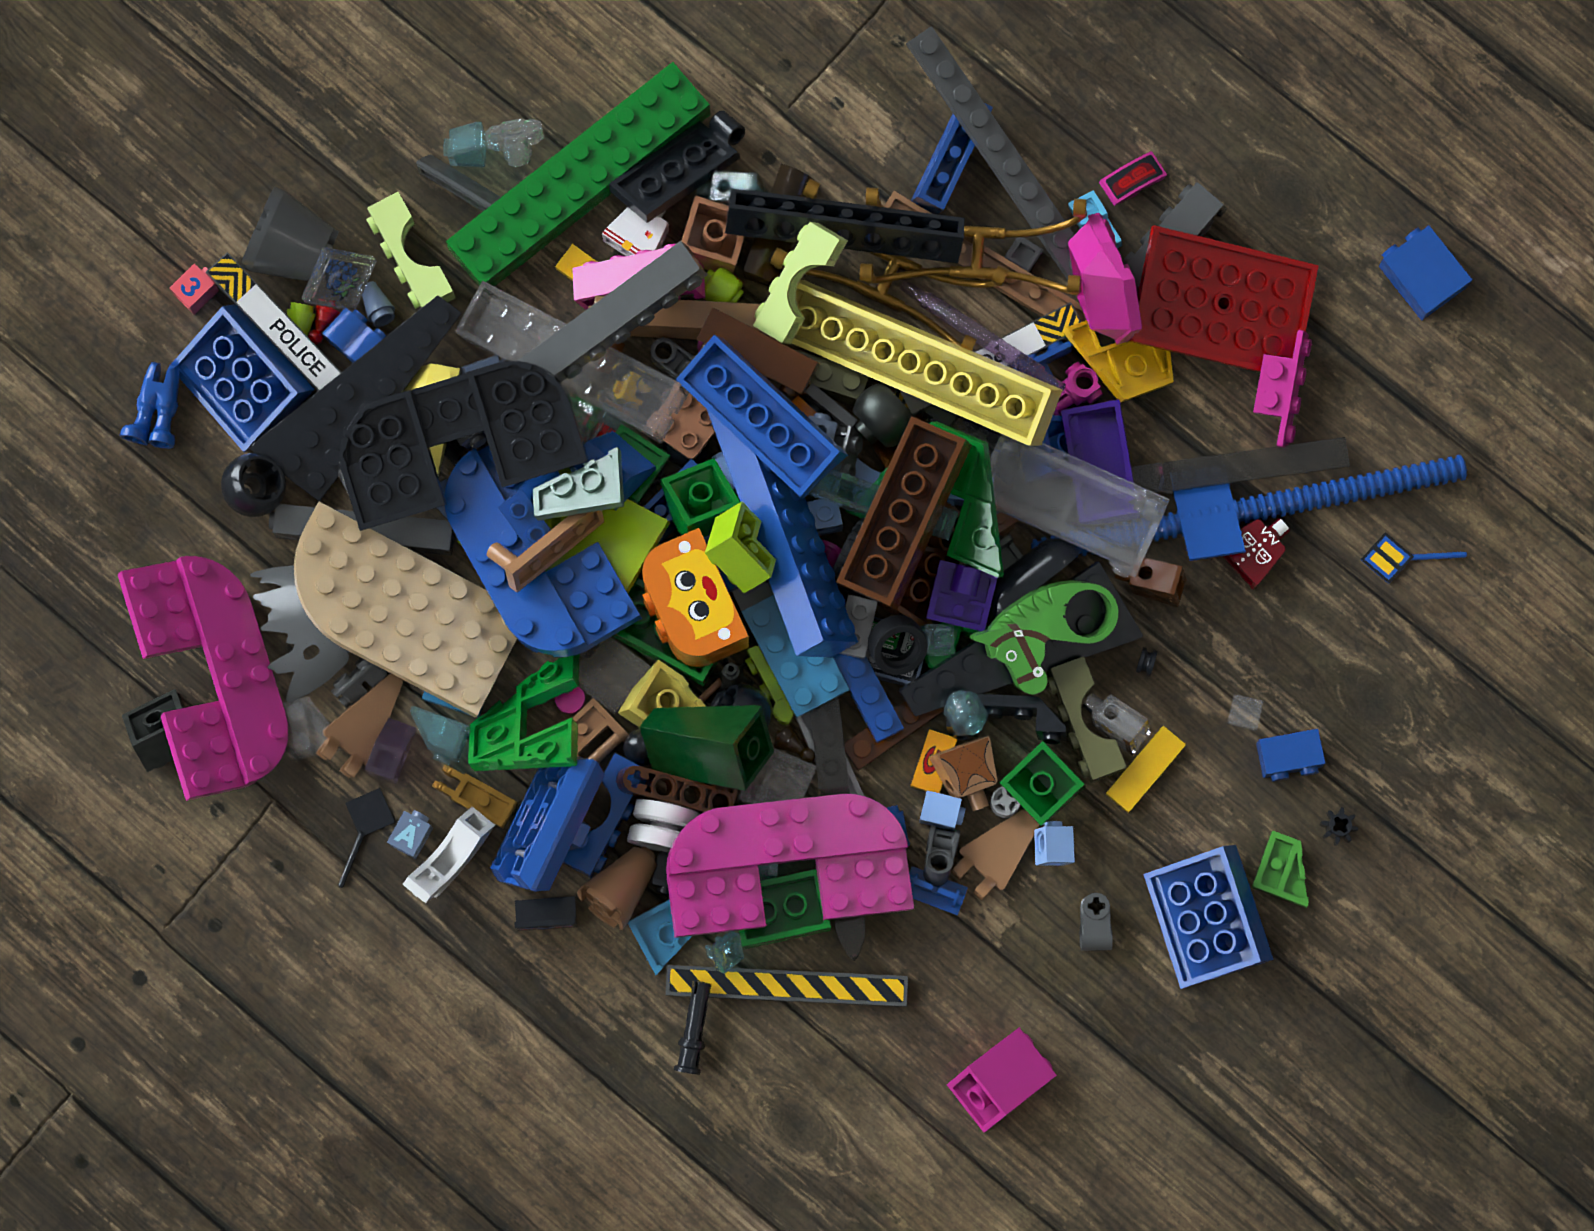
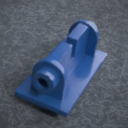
M522 489L498 506V509L527 549L551 530L544 520L538 521L534 517V505Z
M912 866L909 875L913 899L958 916L968 887L950 880L941 886H933V884L925 880L923 870Z

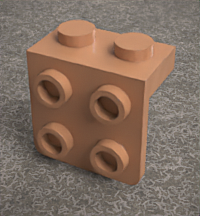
M681 384L669 392L663 406L659 411L653 413L646 426L650 438L659 444L661 441H664L689 460L696 459L715 434L707 409Z

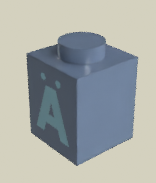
M416 810L412 814L404 811L387 843L416 860L433 830V827L428 824L430 818Z

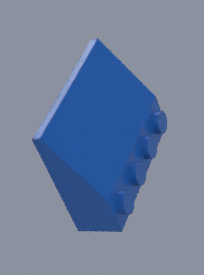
M236 304L222 306L171 363V365L179 367V378L243 452H247L253 443L296 410L315 390Z
M1236 845L1222 846L1144 874L1180 989L1274 960Z

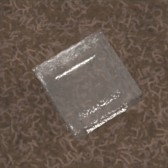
M1234 694L1227 724L1256 731L1263 701Z

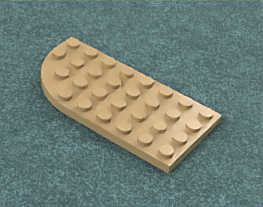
M321 502L317 503L300 536L294 559V578L298 597L310 620L323 635L340 647L476 718L517 640L505 624L488 591L370 528L360 531L357 521Z

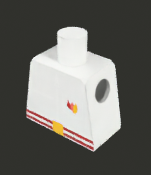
M627 207L603 231V241L625 256L635 255L640 250L653 251L661 249L669 232L668 222L661 218L665 211L646 223Z

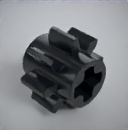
M1343 807L1339 809L1336 815L1331 810L1326 812L1330 820L1320 822V826L1326 827L1323 839L1330 836L1334 839L1333 843L1335 846L1338 845L1342 838L1347 843L1352 841L1348 833L1358 831V827L1352 826L1355 814L1348 817L1344 814ZM1335 821L1337 823L1342 821L1345 824L1342 829L1343 832L1341 830L1337 832L1333 830V826L1336 824Z

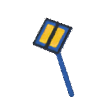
M1385 532L1360 560L1385 582L1390 584L1411 560L1465 558L1467 553L1410 554Z

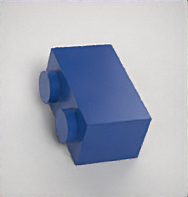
M1318 729L1259 739L1256 743L1263 778L1271 777L1272 782L1289 779V774L1301 772V776L1319 773L1318 768H1322L1325 765Z

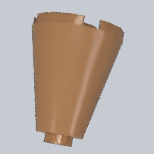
M645 846L641 848L633 847L584 883L577 891L579 899L583 901L586 898L591 903L588 909L601 921L613 928L619 924V930H623L628 924L657 867L655 854Z

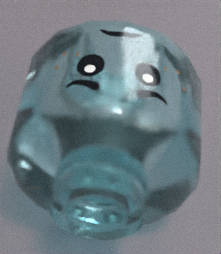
M961 690L953 693L947 699L944 715L955 733L959 735H975L982 730L988 719V712L976 693Z

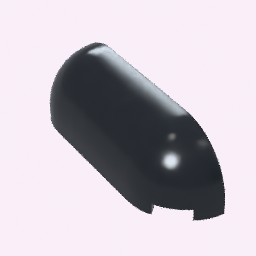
M1047 539L1003 571V577L997 578L987 622L994 620L1009 605L1027 593L1039 588L1080 554L1081 549L1066 539Z

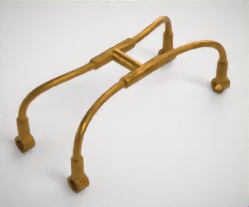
M809 179L803 195L813 200L814 198L817 199V192L821 183ZM777 248L770 264L774 265L777 269L784 270L783 262L788 252ZM871 252L872 255L889 262L883 275L897 273L899 267L908 271L925 269L922 267L923 265L903 256ZM998 265L992 280L988 281L960 279L947 275H928L926 277L953 285L991 288L1002 286L1009 270ZM811 269L804 274L854 288V291L879 303L896 309L899 312L904 311L927 325L943 339L972 351L977 339L966 335L961 344L924 314L906 305L905 301L888 294L887 292L893 281L879 283L877 288L859 280L856 282L837 274Z
M879 188L866 189V205L887 208L881 204ZM1074 199L1073 216L1075 217L1046 227L1006 230V228L964 226V237L973 238L971 267L951 265L950 268H926L875 276L873 264L861 263L860 281L875 284L928 275L992 279L997 268L982 267L985 238L1029 237L1069 228L1086 218L1087 200ZM1009 271L1006 278L1038 284L1071 295L1081 293V276L1077 275L1068 276L1067 286L1044 278Z

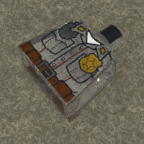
M1091 693L1082 706L1093 715L1094 727L1109 739H1115L1118 745L1132 756H1134L1151 734L1148 719L1111 694L1105 700H1102L1094 693Z

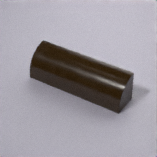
M781 163L771 193L806 197L803 195L809 179L812 178L796 168ZM754 238L743 270L744 278L770 287L776 277H780L783 271L770 264L776 249L779 248L789 253L793 242Z

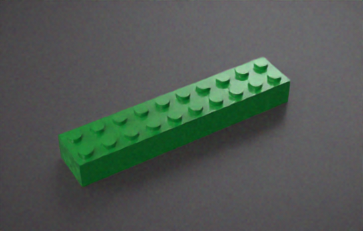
M670 63L446 241L448 250L486 294L612 193L609 189L610 182L697 122H703L711 115L710 104L675 63Z

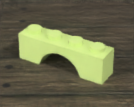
M399 192L369 206L367 209L371 217L366 220L374 235L380 232L384 242L380 243V246L387 259L393 257L398 266L394 268V271L401 284L408 283L411 292L407 293L414 308L424 307L437 295L446 302L455 299L454 292L440 266H422L412 261L406 255L404 249L405 239L413 227L414 221Z
M809 222L808 225L803 226L797 237L799 242L795 250L790 251L784 259V270L780 277H776L769 287L770 295L767 301L763 302L755 312L754 317L756 321L753 326L784 344L792 343L805 319L796 301L799 281L806 272L815 267H834L848 240L819 223Z

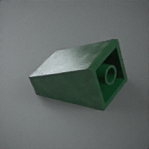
M758 705L654 708L640 726L652 770L688 780L746 791L774 753L762 706Z

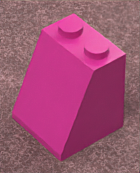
M1019 1027L951 1080L947 1086L984 1133L1057 1075L1053 1071L1050 1062L1042 1057L1034 1047L1032 1039L1023 1033Z

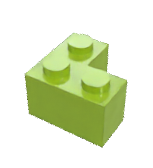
M741 501L715 517L705 554L712 564L717 565L727 575L728 580L733 585H736L743 593H746L772 577L776 559L757 540L762 521Z

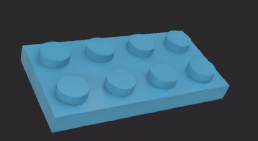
M774 595L741 611L796 718L850 691L833 657L796 656Z

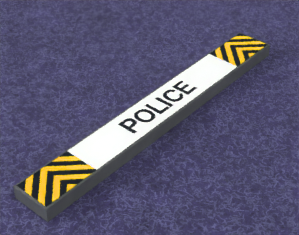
M228 252L206 271V274L317 391L341 373Z
M1070 302L974 352L1012 367L1020 363L1028 355L1037 354L1051 344L1067 339L1063 330L1068 326L1080 323L1081 320ZM901 390L894 392L914 416L924 412L927 406H933V404Z

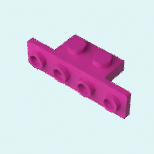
M1302 330L1297 332L1293 359L1264 354L1253 410L1255 414L1281 418L1277 446L1286 450L1289 443H1293L1296 427L1292 426L1294 414L1299 413L1301 406V397H1298L1299 386H1303L1305 383L1306 368H1303L1305 356L1308 357L1310 355L1312 340L1308 339L1309 334Z

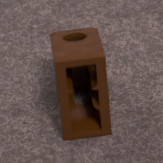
M1137 557L1135 565L1119 562L1115 574V579L1129 582L1133 594L1175 607L1179 606L1187 580L1183 566L1144 557ZM1151 576L1150 579L1143 580L1145 577Z

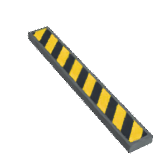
M667 965L666 996L691 997L692 981L712 984L709 998L907 1007L908 976Z

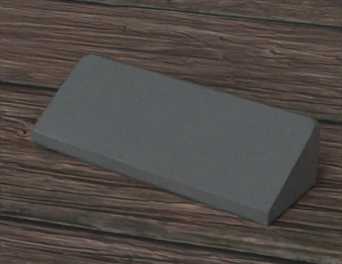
M427 155L416 162L420 174L482 212L501 198L433 155Z

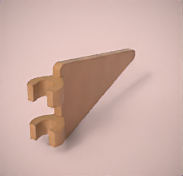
M389 673L323 730V735L327 739L315 754L323 760H331L338 747L351 756L339 771L348 778H354L362 764L370 766L374 760L404 680Z
M1025 809L1019 811L963 846L959 851L963 859L952 869L951 873L960 881L973 866L985 878L973 892L981 901L994 887L999 891H1003L1032 840L1034 830L1038 829L1040 824Z

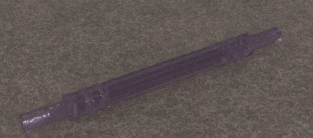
M908 280L901 284L900 289L920 302L922 308L963 335H969L977 339L976 343L1016 370L1060 388L1062 392L1064 391L1066 384L1046 372L1045 367L933 293H926Z

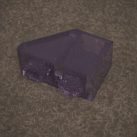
M388 718L374 743L365 771L369 775L396 784L417 728Z

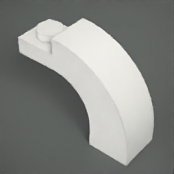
M471 807L457 819L439 847L421 866L407 877L403 885L425 903L433 897L437 898L473 858L495 824L474 807Z

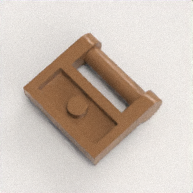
M595 698L591 699L572 717L578 725L577 756L607 727L614 732L587 758L596 760L598 764L621 742L624 743L629 735Z

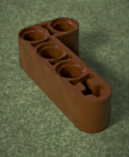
M641 766L623 768L616 777L618 788L626 794L653 801L672 803L694 810L700 814L714 809L712 799L715 795H719L722 798L723 807L734 806L738 789L708 783L704 784ZM628 775H633L635 779L647 781L645 785H632V782L627 780ZM659 779L663 780L667 786V791L663 796L659 795L655 789V784ZM687 787L692 788L695 793V799L692 803H688L684 799V791Z

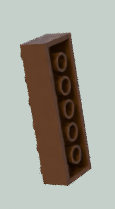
M911 416L839 574L837 583L898 610L972 447L966 439Z

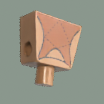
M989 736L980 737L929 756L950 796L961 798L967 795L972 811L989 806L984 789L997 784Z

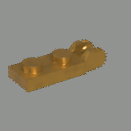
M444 764L442 768L444 774L461 782L455 791L446 784L436 780L432 787L451 797L452 801L466 809L474 807L493 824L504 829L518 802L465 773L464 775Z

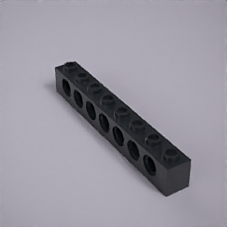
M731 188L725 234L798 243L797 237L803 226L808 225L809 222H815L848 240L844 249L958 264L964 240L965 218Z

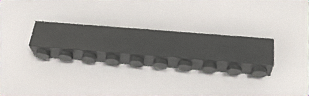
M680 241L518 361L529 362L543 367L555 375L561 382L567 378L572 379L582 372L584 365L590 361H597L607 353L606 349L615 343H622L631 335L630 332L636 327L650 323L654 319L655 313L662 308L667 309L673 306L679 300L678 297L685 291H692L699 287L703 282L702 279L708 274L690 248ZM485 431L457 439L460 445L470 450L471 448L475 449L482 446L487 441Z

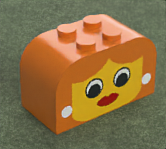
M699 528L655 547L647 555L642 569L645 594L642 595L644 598L643 602L649 616L656 615L655 628L662 644L668 642L671 651L678 660L694 667L710 665L749 648L747 631L717 566L712 564L705 554L707 544Z

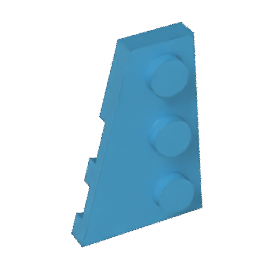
M670 899L628 922L655 975L692 937H674Z

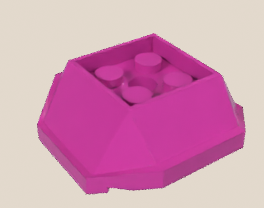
M1100 213L1088 215V222L1068 242L1073 275L1081 276V293L1076 296L1090 329L1113 338L1117 345L1128 342L1133 338L1134 333H1138L1142 329L1135 278L1129 265H1123L1121 255L1116 247L1115 235L1109 222L1103 219Z

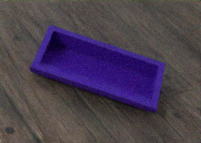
M1120 400L1061 410L1080 524L1110 523L1140 518Z

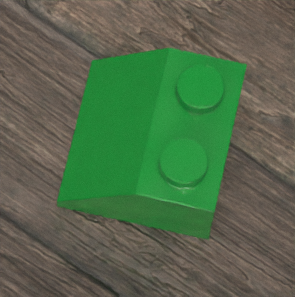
M715 458L661 479V485L672 520L681 535L697 528L700 529L703 537L710 535L715 517L740 503Z
M1044 741L999 782L1040 826L1062 810L1086 787Z

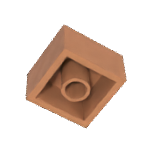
M695 196L681 241L690 248L697 260L704 265V269H711L715 272L718 268H725L733 273L744 236L725 234L728 205Z

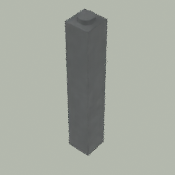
M279 504L275 512L270 513L269 529H273L272 533L276 538L299 540L315 507ZM336 510L357 521L354 511ZM405 517L370 528L414 552L452 556L455 533L449 521Z

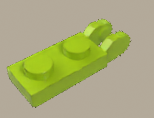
M755 645L747 650L749 658L745 660V663L752 675H759L763 683L759 688L769 700L772 699L774 703L773 715L777 722L782 724V726L789 725V723H792L794 713L759 646Z

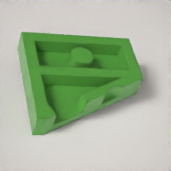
M1272 831L1251 888L1306 908L1309 901L1306 893V877L1302 862L1301 841Z

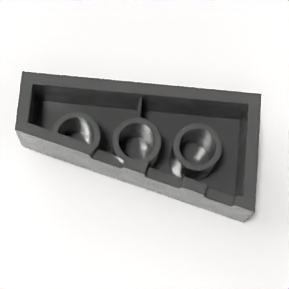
M1196 182L1194 186L1188 184L1178 196L1181 201L1174 209L1170 206L1159 218L1162 222L1159 226L1197 236H1204L1214 222L1212 218L1216 214L1221 217L1227 209L1222 202ZM1151 229L1140 240L1142 244L1140 249L1136 253L1131 251L1122 261L1123 265H1129L1138 288L1140 287Z

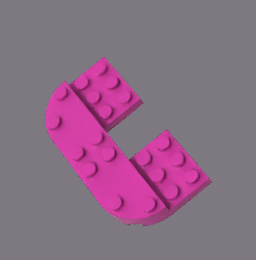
M198 556L179 557L176 561L121 571L118 574V579L142 658L146 659L203 647L219 701L167 711L160 715L186 801L241 789L256 783L272 771L281 760L288 741V722L273 671L267 668L270 665V661L246 589L240 580L226 567L213 560Z
M837 794L729 806L706 811L692 819L680 831L673 841L668 854L666 873L674 937L765 927L766 920L758 866L815 859L823 920L913 910L914 903L906 854L908 844L905 833L898 820L886 807L871 798L857 794Z

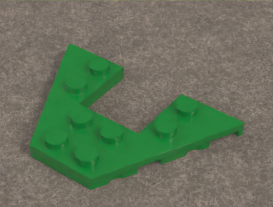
M937 421L931 422V425L966 439L972 445L950 493L964 499V503L946 556L997 578L1003 577L1004 572L988 443ZM888 467L873 484H870L865 489L866 491L851 506L846 508V512L859 518L866 517Z
M579 654L560 657L555 662L547 661L537 672L528 676L515 687L516 694L505 703L499 700L487 713L481 715L470 724L468 764L474 771L570 767L577 765L578 725L572 717L526 737L527 709L544 704L556 696L569 693L574 688L579 687Z

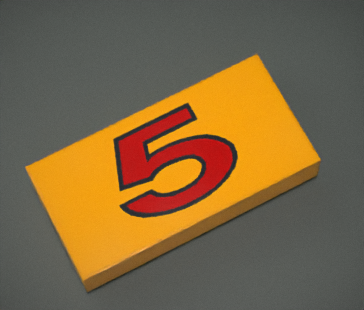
M929 729L910 787L925 792L928 790L940 793L943 783L929 756L955 747L957 739Z

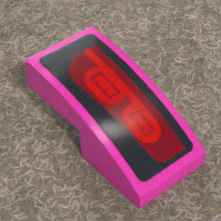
M1150 151L1107 175L1099 181V184L1112 204L1116 206L1135 197L1141 190L1162 181L1167 174L1153 152Z

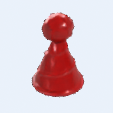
M330 300L328 305L320 302L315 303L316 329L309 331L307 336L315 345L322 342L323 336L321 332L340 314L339 311L333 308L334 301Z

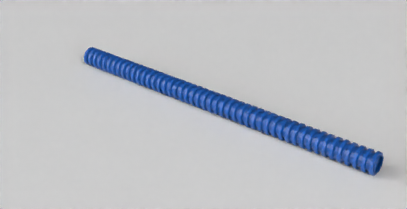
M1459 454L1454 459L1449 456L1446 460L1439 458L1437 462L1430 460L1428 464L1420 462L1419 466L1414 463L1409 468L1404 465L1402 469L1394 467L1393 471L1385 469L1384 473L1375 471L1374 475L1369 472L1364 477L1359 474L1357 478L1349 476L1348 480L1339 478V482L1333 479L1328 484L1323 481L1321 485L1313 483L1312 487L1304 485L1303 489L1294 487V490L1291 491L1288 488L1283 493L1278 490L1276 494L1268 492L1267 496L1258 494V498L1249 496V499L1245 500L1243 497L1238 502L1233 499V506L1236 510L1239 525L1243 521L1245 524H1249L1250 520L1255 521L1259 518L1267 520L1271 516L1274 519L1279 514L1281 517H1284L1286 513L1294 515L1295 511L1303 513L1304 509L1312 511L1316 507L1319 510L1324 505L1326 508H1329L1331 504L1339 506L1340 502L1348 504L1349 500L1357 502L1361 498L1364 501L1369 496L1371 499H1374L1376 495L1384 497L1385 493L1393 495L1394 491L1402 493L1404 489L1409 492L1412 488L1419 490L1421 486L1429 488L1430 484L1438 486L1439 482L1445 485L1449 480L1452 483H1455L1457 479L1465 481L1467 467L1464 458ZM1224 503L1225 511L1229 512L1228 504ZM1215 505L1216 513H1220L1219 506ZM1206 507L1208 515H1211L1210 507ZM1197 509L1199 517L1202 516L1201 509ZM1177 510L1176 514L1168 512L1167 516L1159 514L1155 518L1152 515L1147 520L1145 517H1142L1140 521L1132 519L1131 523L1123 521L1122 525L1114 523L1112 527L1107 524L1102 529L1100 526L1095 527V530L1087 528L1086 532L1078 530L1077 534L1069 532L1067 536H1064L1062 533L1057 538L1066 539L1076 544L1081 549L1080 554L1082 556H1086L1088 552L1093 555L1098 550L1103 553L1105 549L1113 551L1114 547L1122 549L1123 545L1132 547V544L1136 543L1138 546L1143 541L1148 544L1150 540L1158 542L1159 538L1168 540V536L1177 538L1178 534H1181L1183 537L1180 520H1183L1184 516L1183 513H1178ZM1188 511L1189 518H1193L1192 511ZM1042 537L1041 541L1032 539L1031 549L1045 541L1046 538Z

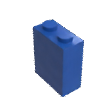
M1429 225L1422 231L1418 227L1405 237L1407 242L1400 247L1394 244L1382 254L1383 259L1379 265V268L1421 321L1468 288L1472 282V278Z

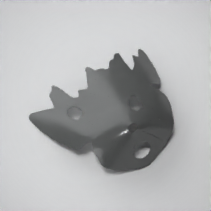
M294 565L268 568L251 573V577L262 578L260 583H274L281 586L268 592L255 594L253 598L261 601L262 606L272 609L268 614V622L261 627V630L287 633L286 643L294 644L292 651L270 663L267 667L274 670L277 674L294 672L286 696L287 702H293L323 685L344 667L349 660L348 651L323 635L306 614L295 585ZM311 645L319 647L320 652L310 660L304 658L303 652Z

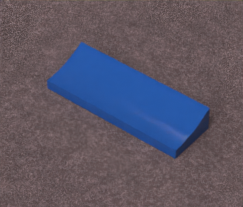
M715 334L676 379L802 498H805L835 466L848 456L840 446L725 339Z

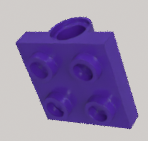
M939 560L926 618L973 630H985L997 577L973 567Z

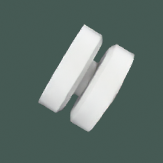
M636 799L633 815L637 820L648 824L631 825L627 842L640 847L645 846L654 851L669 852L673 841L680 833L679 831L692 819L700 815V813L668 802Z

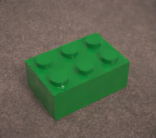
M817 869L760 881L766 926L763 928L739 930L742 948L745 950L831 931L830 920H823Z

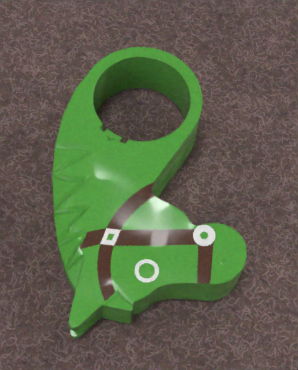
M1075 580L1055 582L1027 593L1004 609L992 621L987 630L973 633L970 635V638L985 644L987 657L995 658L1005 664L1014 685L1018 689L1034 695L1042 692L1047 686V675L1041 668V663L1045 656L1046 641L1060 640L1087 644L1099 642L1108 637L1114 630L1118 620V606L1113 595L1100 585ZM1094 590L1102 597L1105 603L1106 614L1104 621L1096 631L1086 635H1078L1070 629L1066 618H1063L1067 607L1064 605L1065 603L1068 604L1070 599L1078 592Z

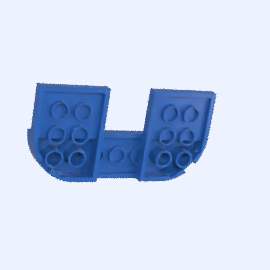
M489 445L480 451H477L476 448L472 449L456 464L448 478L444 494L447 504L444 505L445 512L454 533L501 617L519 642L536 653L540 652L552 655L553 657H569L591 649L642 619L598 542L547 572L543 571L518 593L511 589L508 585L505 570L487 557V551L496 542L500 543L517 557L525 552L527 548L498 509V506L521 489L534 505L533 488L560 474L558 471L502 488Z

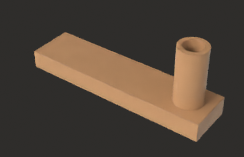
M602 510L569 515L518 557L498 542L489 547L487 557L505 570L509 587L518 593L604 523Z

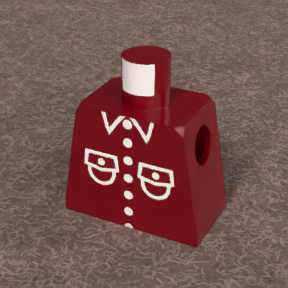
M1280 518L1268 528L1259 519L1243 527L1240 530L1242 531L1246 552L1222 556L1252 590L1258 587L1286 551L1285 546L1280 540L1290 532V529Z

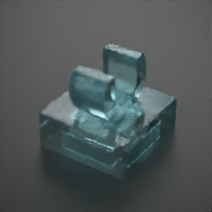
M925 624L921 626L928 642L926 656H951L955 654L954 625Z
M729 931L723 937L717 936L715 938L716 942L713 945L705 946L706 955L709 959L714 960L716 971L724 974L744 959L740 935L734 931Z

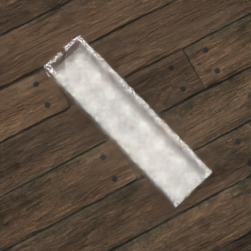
M482 281L454 332L465 341L494 356H498V358L504 361H518L567 324ZM612 347L606 349L607 353L599 360L590 361L584 365L579 375L572 379L567 378L562 382L570 396L660 443L663 442L674 422L670 415L672 412L675 414L679 413L689 394L681 383Z

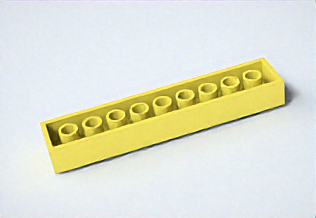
M799 281L796 301L805 319L792 344L1026 445H1042L1062 389L808 281Z

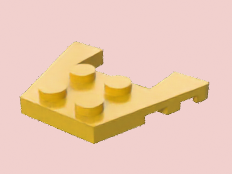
M1087 320L1068 326L1063 330L1064 335L1094 372H1096L1116 399L1120 400V403L1166 387L1174 382L1170 351L1129 341L1117 345L1115 342L1101 347L1095 331L1090 329Z

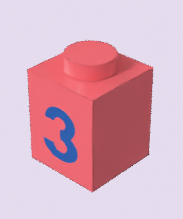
M193 264L170 287L173 295L194 315L219 291L214 281L206 274L208 269L204 267L201 270L196 264Z

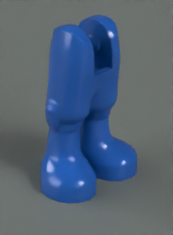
M151 362L145 374L140 395L137 398L138 414L134 424L122 427L120 437L137 444L148 445L150 443L154 447L171 449L175 445V436L171 433V419L176 414L178 408L179 367L170 365L167 369L164 383L159 382L161 375L160 363ZM157 410L156 424L150 433L152 415Z

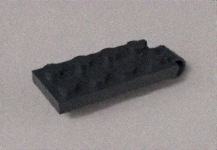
M724 110L719 111L711 118L709 128L701 121L697 122L610 182V192L648 223L718 174L716 172L720 173L739 160L740 154L731 146L738 144L743 139L745 127Z

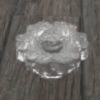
M522 119L508 120L502 122L501 125L491 126L485 131L488 149H493L494 151L503 150L504 159L508 161L509 166L514 167L523 166L531 162L530 156L533 154L531 145L538 144L540 140L544 139L541 121L535 119L524 121Z

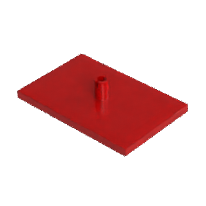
M1156 225L1151 226L1137 297L1142 329L1138 333H1134L1133 338L1129 342L1260 373L1264 354L1293 359L1298 330L1306 332L1319 265Z

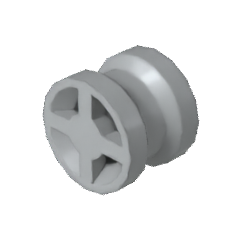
M1003 786L993 792L990 800L992 812L1000 818H1010L1017 813L1020 807L1019 802Z

